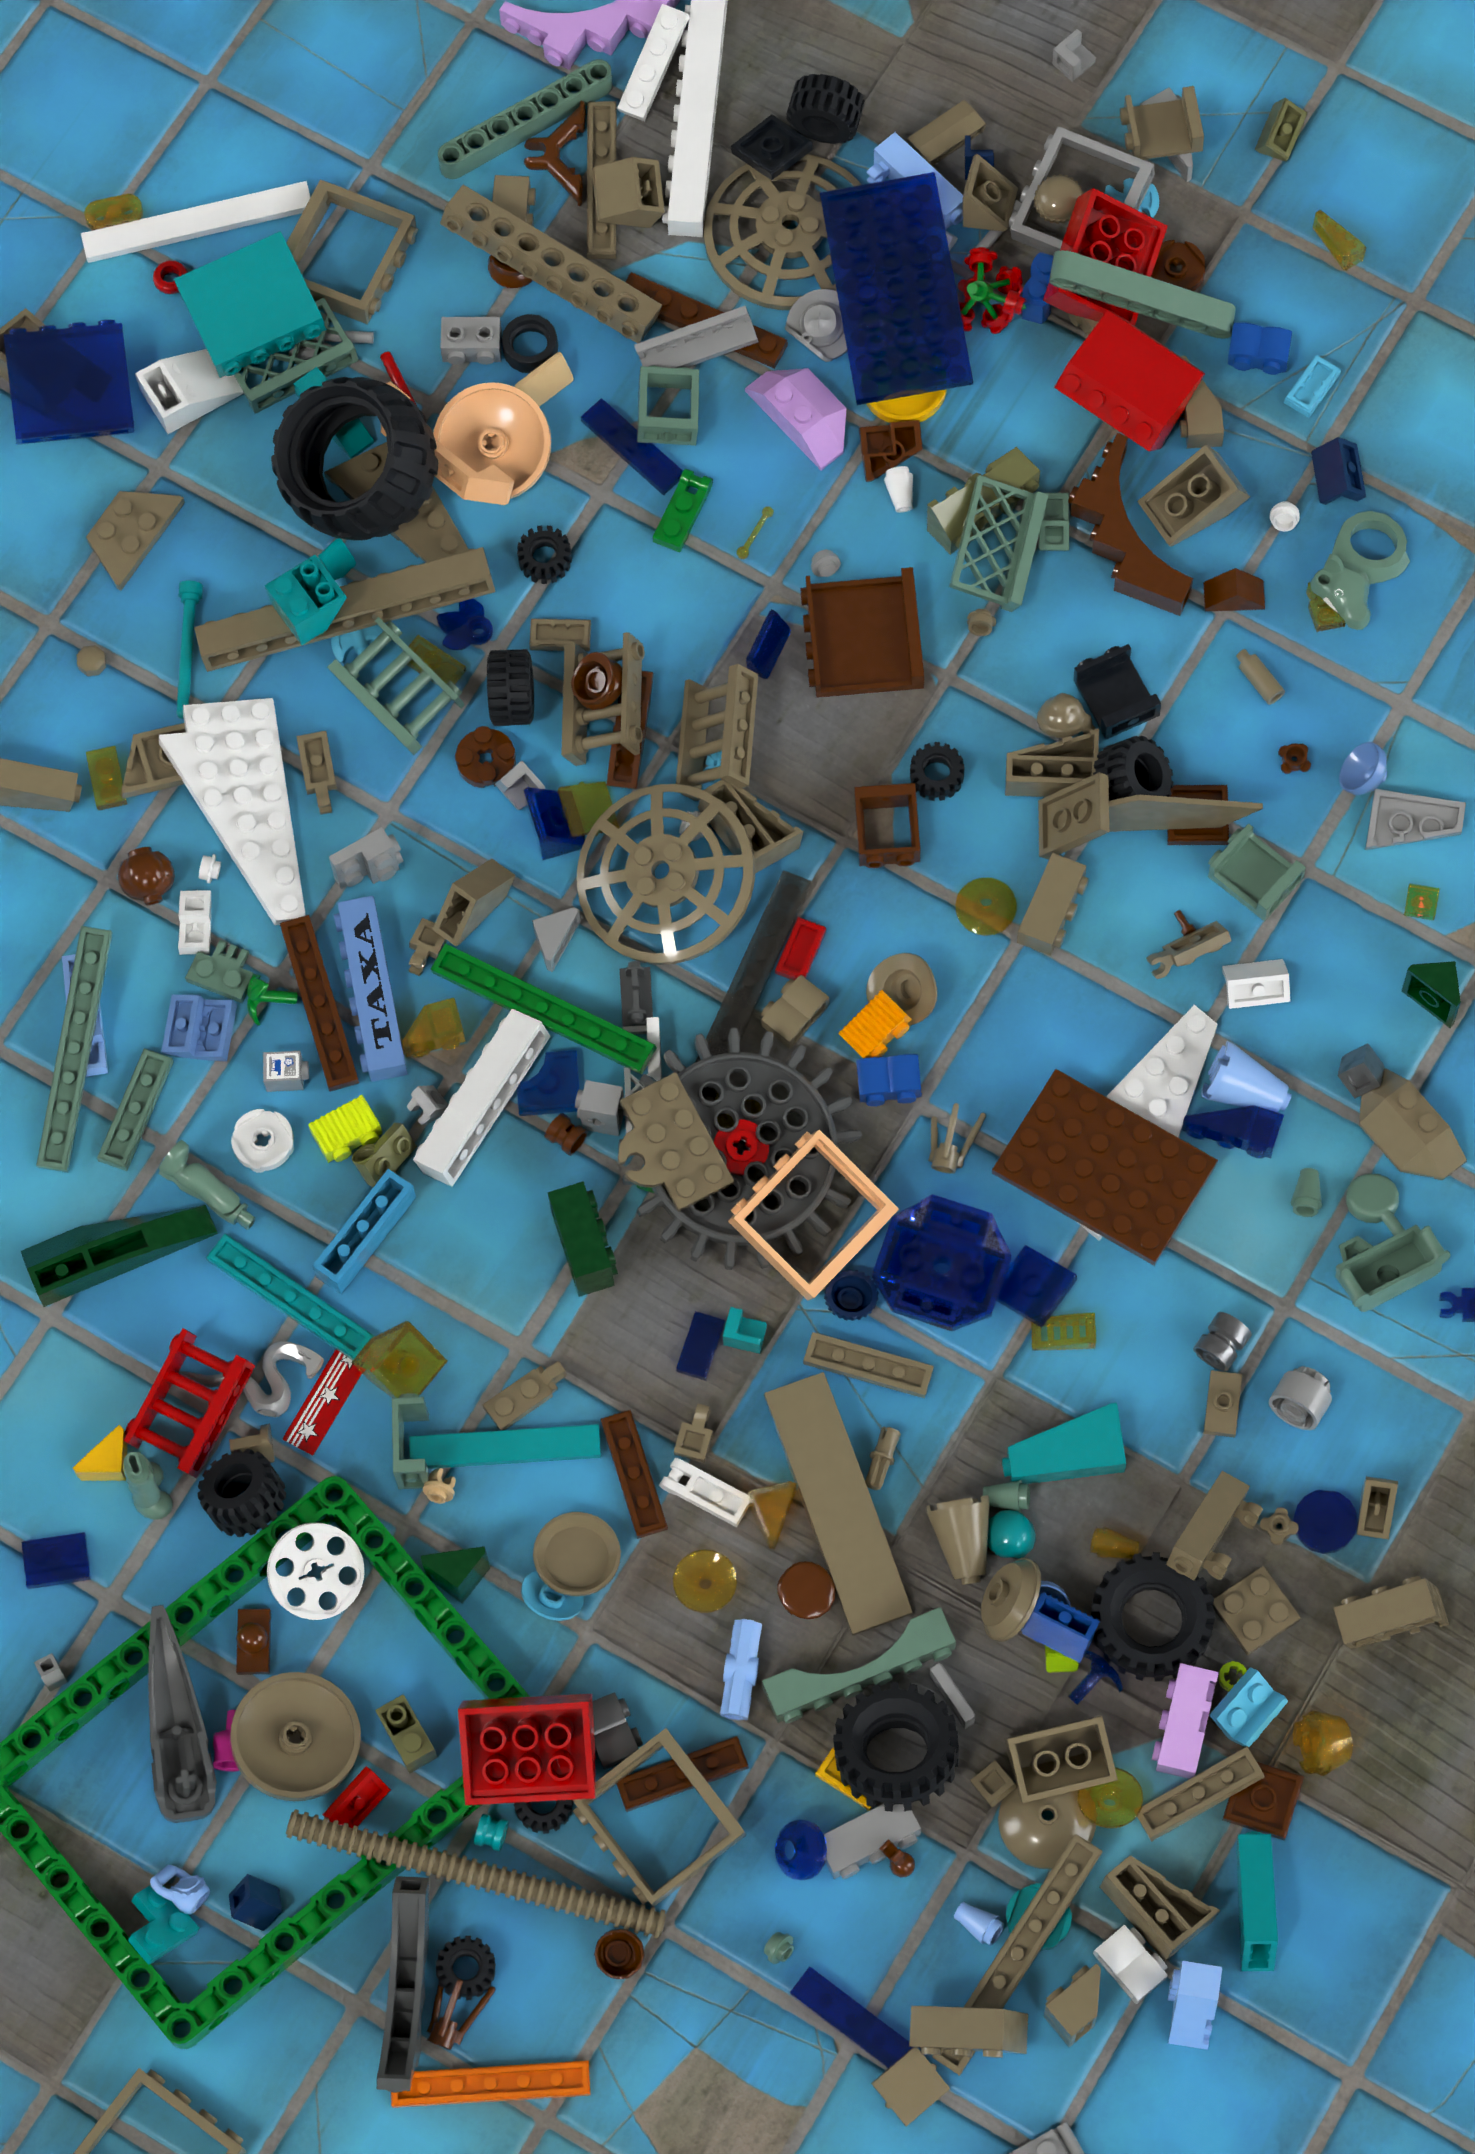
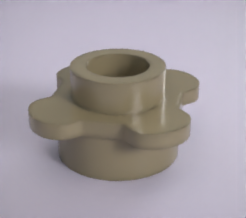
M1283 1507L1277 1508L1272 1516L1263 1518L1260 1522L1261 1529L1267 1531L1274 1545H1281L1291 1535H1295L1299 1529L1298 1524L1291 1521L1288 1517L1287 1509ZM1282 1524V1528L1278 1529L1276 1525Z

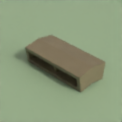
M963 100L908 137L907 141L931 166H934L965 145V135H971L972 140L984 132L986 123Z

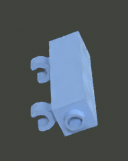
M896 132L874 148V165L867 171V174L870 176L867 178V182L874 188L878 187L886 177L894 182L922 209L914 216L917 220L914 226L922 233L929 223L933 224L934 221L946 230L951 225H957L963 220V195Z

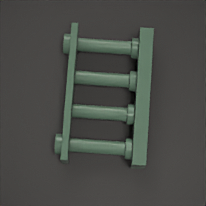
M378 617L375 622L383 632L350 664L347 662L342 666L335 659L327 668L415 755L422 748L416 740L419 736L418 732L451 700L461 709L465 706L464 702L459 698L462 691L451 680L445 683L399 638L402 632L392 621L385 624ZM393 640L403 652L370 684L366 683L362 686L356 680L360 676L358 672ZM413 660L423 672L390 704L386 703L382 706L376 700L379 696L378 692ZM433 680L443 691L410 724L406 723L402 726L396 720L399 716L398 712L423 687Z

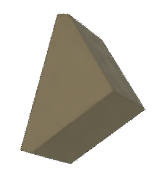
M1366 1476L1361 1492L1357 1535L1389 1540L1398 1481Z

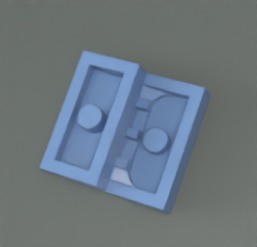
M172 995L161 1052L166 1055L182 1058L227 1061L237 1004L233 1000L203 999L200 995Z

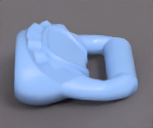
M166 1865L150 1879V1885L153 1890L160 1896L172 1901L185 1914H192L197 1911L210 1894V1888L206 1885L203 1877L198 1875L191 1876L183 1869L173 1865ZM174 1876L180 1879L170 1889L163 1887Z

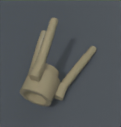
M953 1104L945 1143H940L939 1148L937 1117L933 1116L931 1118V1152L928 1161L932 1162V1169L942 1173L954 1174L956 1168H962L964 1158L986 1118L985 1113L980 1114L960 1153L957 1152L958 1147L952 1145L959 1104Z

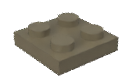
M1264 1566L1215 1597L1213 1602V1609L1247 1656L1301 1619Z

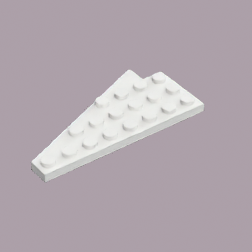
M273 698L183 705L186 733L161 734L158 739L159 745L178 775H180L185 786L274 925H280L282 922L306 916Z
M1193 1005L1106 1097L1179 1138L1218 1024L1197 1006ZM1081 1225L1098 1241L1102 1239L1103 1236Z

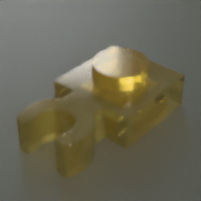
M1308 582L1306 594L1311 600L1308 604V610L1316 632L1345 627L1346 622L1320 596L1311 591L1310 582Z

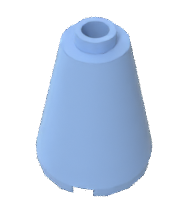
M1226 1041V1046L1222 1045L1208 1071V1075H1210L1209 1080L1211 1081L1210 1085L1204 1083L1201 1091V1097L1206 1100L1276 1114L1279 1109L1284 1111L1292 1095L1288 1093L1289 1086L1229 1041Z

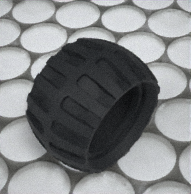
M339 377L322 382V386H313L301 393V398L293 405H289L282 415L284 418L278 430L275 429L273 443L275 444L274 455L271 456L273 472L279 479L276 481L279 491L286 503L292 507L295 514L314 529L329 536L347 540H368L373 537H383L397 531L399 525L412 521L420 513L418 510L424 501L429 500L433 491L431 486L434 475L438 473V459L434 452L437 449L432 429L426 423L425 416L414 402L396 388L381 381L364 377ZM363 416H377L387 437L388 454L383 472L373 487L353 500L337 503L328 493L323 477L324 455L333 436L347 423Z

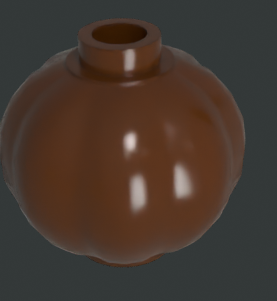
M141 847L128 853L129 858L122 861L118 870V881L122 891L131 899L144 901L146 906L160 903L163 901L162 895L169 891L174 883L175 874L171 861L160 851L152 852L151 847Z

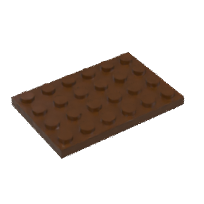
M1055 1069L992 1169V1174L1155 1266L1215 1169L1218 1160Z

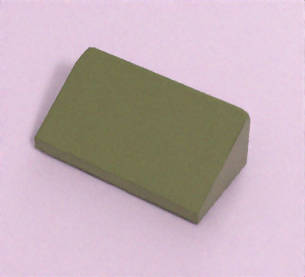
M1287 98L1274 103L1255 150L1261 154L1287 161L1307 112Z

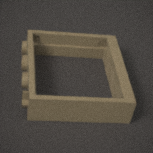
M320 179L287 241L297 266L331 203L398 228L361 300L304 279L315 302L325 298L332 311L368 325L372 315L376 311L379 312L384 292H389L396 269L403 266L408 246L410 244L413 245L416 241L415 235L419 229L416 226L415 215Z
M666 1728L595 1782L596 1798L573 1800L577 1806L573 1810L574 1814L583 1826L588 1823L591 1824L597 1832L592 1838L603 1852L610 1849L616 1857V1860L612 1862L613 1866L623 1879L627 1875L631 1877L636 1884L631 1890L640 1902L645 1904L649 1901L653 1907L746 1836L743 1828ZM664 1747L728 1831L729 1835L654 1892L590 1808L589 1804Z
M138 2068L73 2154H90L142 2085L146 2086L227 2148L226 2154H246V2150L241 2146L244 2140L229 2128L224 2133L214 2126L218 2120L203 2108L197 2113L188 2106L192 2100L178 2089L171 2093L162 2085L166 2080L155 2071L150 2069L146 2074Z

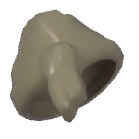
M1060 693L1049 698L1037 713L1039 729L1052 737L1065 738L1078 734L1081 731L1085 735L1090 733V730L1095 729L1092 724L1091 715L1087 714L1081 702L1070 694Z

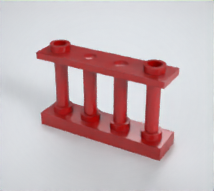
M182 1328L180 1334H176L169 1346L170 1353L136 1418H133L128 1423L124 1442L139 1449L142 1441H145L179 1458L178 1461L180 1463L177 1468L197 1479L255 1365L238 1355L235 1356L233 1361L227 1362L193 1345L197 1336ZM187 1356L223 1373L224 1379L218 1389L212 1390L178 1373ZM174 1384L208 1401L209 1407L204 1417L197 1418L165 1402L164 1399L171 1385ZM157 1412L192 1429L194 1436L190 1444L183 1447L150 1430L149 1428Z

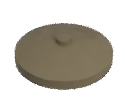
M303 1672L281 1673L255 1685L239 1703L233 1717L230 1732L232 1755L244 1778L260 1792L284 1801L311 1800L335 1789L351 1772L356 1762L361 1742L359 1719L349 1698L330 1681L317 1675Z

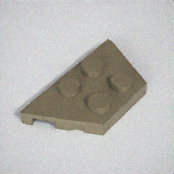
M119 491L86 536L87 542L98 556L102 566L107 570L118 590L121 591L182 508L185 503L183 497L179 495Z
M185 723L133 734L121 789L122 799L184 785L180 775H178L159 745L158 739L161 734L186 733Z

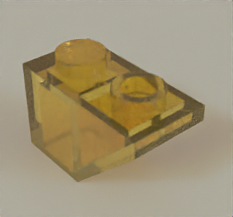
M455 998L424 1005L402 1040L406 1057L419 1058L428 1055L432 1050L440 1048L449 1050L458 1047L462 1042H466Z

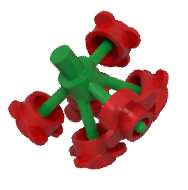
M984 247L971 249L969 257H965L964 262L975 273L972 278L968 280L962 279L958 283V289L963 292L965 300L964 302L951 303L947 306L949 313L946 318L950 324L957 329H963L967 332L971 331V322L975 318V312L972 307L978 301L983 303L986 308L981 320L982 327H988L992 334L1000 333L1008 325V322H1012L1015 314L1021 315L1022 310L1026 308V298L1021 297L1024 288L1022 287L1023 279L1020 268L1016 266L1010 269L1007 266H1002L996 276V282L986 283L984 282V273L992 270L993 260L998 258V254ZM998 288V290L1002 294L1007 295V297L993 293V289ZM993 299L1004 303V306L1001 304L991 305L989 301Z

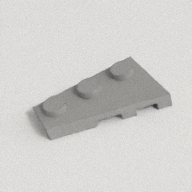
M1375 789L1365 850L1461 835L1466 803Z

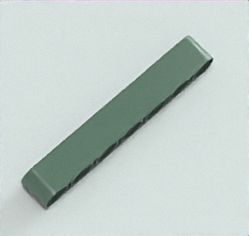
M602 59L593 60L444 143L438 150L441 174L448 179L460 178L567 118L580 106V101H583L586 107L588 102H595L611 92L613 85L609 63ZM574 90H578V91H579V92H577V93H570L571 91H574ZM548 104H554L552 107H546ZM523 118H530V119L527 120V121H522V120H521V119H523ZM498 132H506L502 135L496 134ZM475 145L481 146L479 148H472ZM450 159H456L454 162H447Z
M1056 251L1053 255L1049 283L1055 287L1214 338L1225 339L1232 336L1236 307L1231 303L1071 251Z

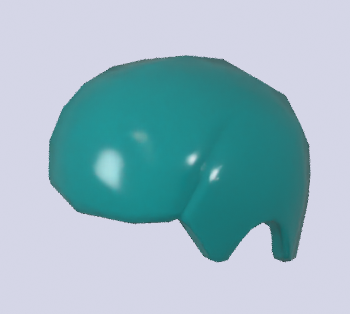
M1004 1510L989 1519L987 1546L997 1556L1020 1559L1025 1557L1034 1548L1036 1540L1034 1526L1022 1513L1014 1510Z

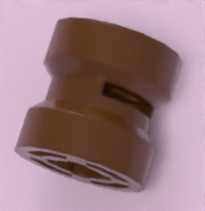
M560 1113L551 1122L544 1136L551 1143L561 1145L562 1151L571 1156L581 1147L588 1131L580 1125L575 1126L571 1123V1118L564 1113Z

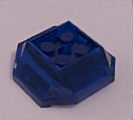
M932 1194L921 1200L920 1203L892 1217L872 1272V1278L893 1313L949 1331H955L992 1316L1012 1255L992 1213ZM939 1263H944L950 1267V1270L941 1274L933 1268Z

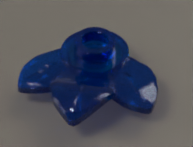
M474 598L459 602V612L442 613L436 617L440 629L447 634L442 645L451 650H463L471 644H485L493 635L492 624L484 617L482 604ZM476 629L483 630L482 634H473Z

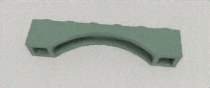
M941 1607L912 1618L904 1633L889 1650L876 1660L860 1668L833 1674L807 1673L791 1668L762 1680V1688L777 1723L784 1720L785 1723H791L802 1718L805 1711L815 1708V1711L826 1709L833 1704L832 1700L842 1696H845L846 1699L855 1697L860 1692H863V1687L873 1683L875 1686L884 1685L893 1679L892 1675L904 1671L905 1674H909L922 1668V1663L934 1659L935 1662L950 1657L952 1655L951 1651L956 1649V1640Z

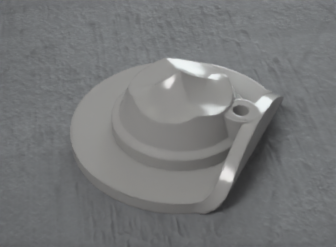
M818 289L804 294L793 304L787 317L785 330L821 360L830 362L845 354L854 344L859 330V318L854 305L846 296L834 290Z

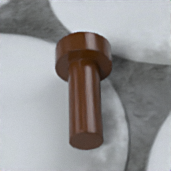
M1181 910L1174 913L1183 928L1181 931L1183 936L1196 931L1193 924L1189 925Z

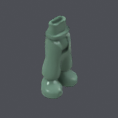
M181 1139L159 1166V1174L165 1179L174 1182L183 1192L206 1203L225 1221L233 1225L238 1222L246 1230H249L255 1222V1217L246 1211L248 1205L246 1203L241 1204L238 1195L217 1179L203 1165L199 1163L186 1164L189 1158V1145Z
M140 1452L128 1453L123 1461V1471L129 1490L133 1494L132 1499L135 1508L144 1517L152 1520L166 1517L172 1510L173 1501L168 1493L161 1491L158 1487L164 1479L163 1470L157 1463L148 1461Z

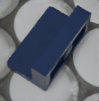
M1337 437L1311 452L1320 503L1326 505L1341 496L1357 502L1366 497L1356 443Z

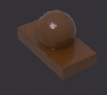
M238 1609L236 1636V1673L238 1675L270 1674V1609Z

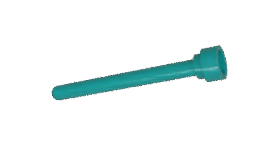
M190 580L179 583L178 594L181 602L184 604L176 710L177 716L181 719H184L183 705H189L195 609L203 595V585L200 582Z

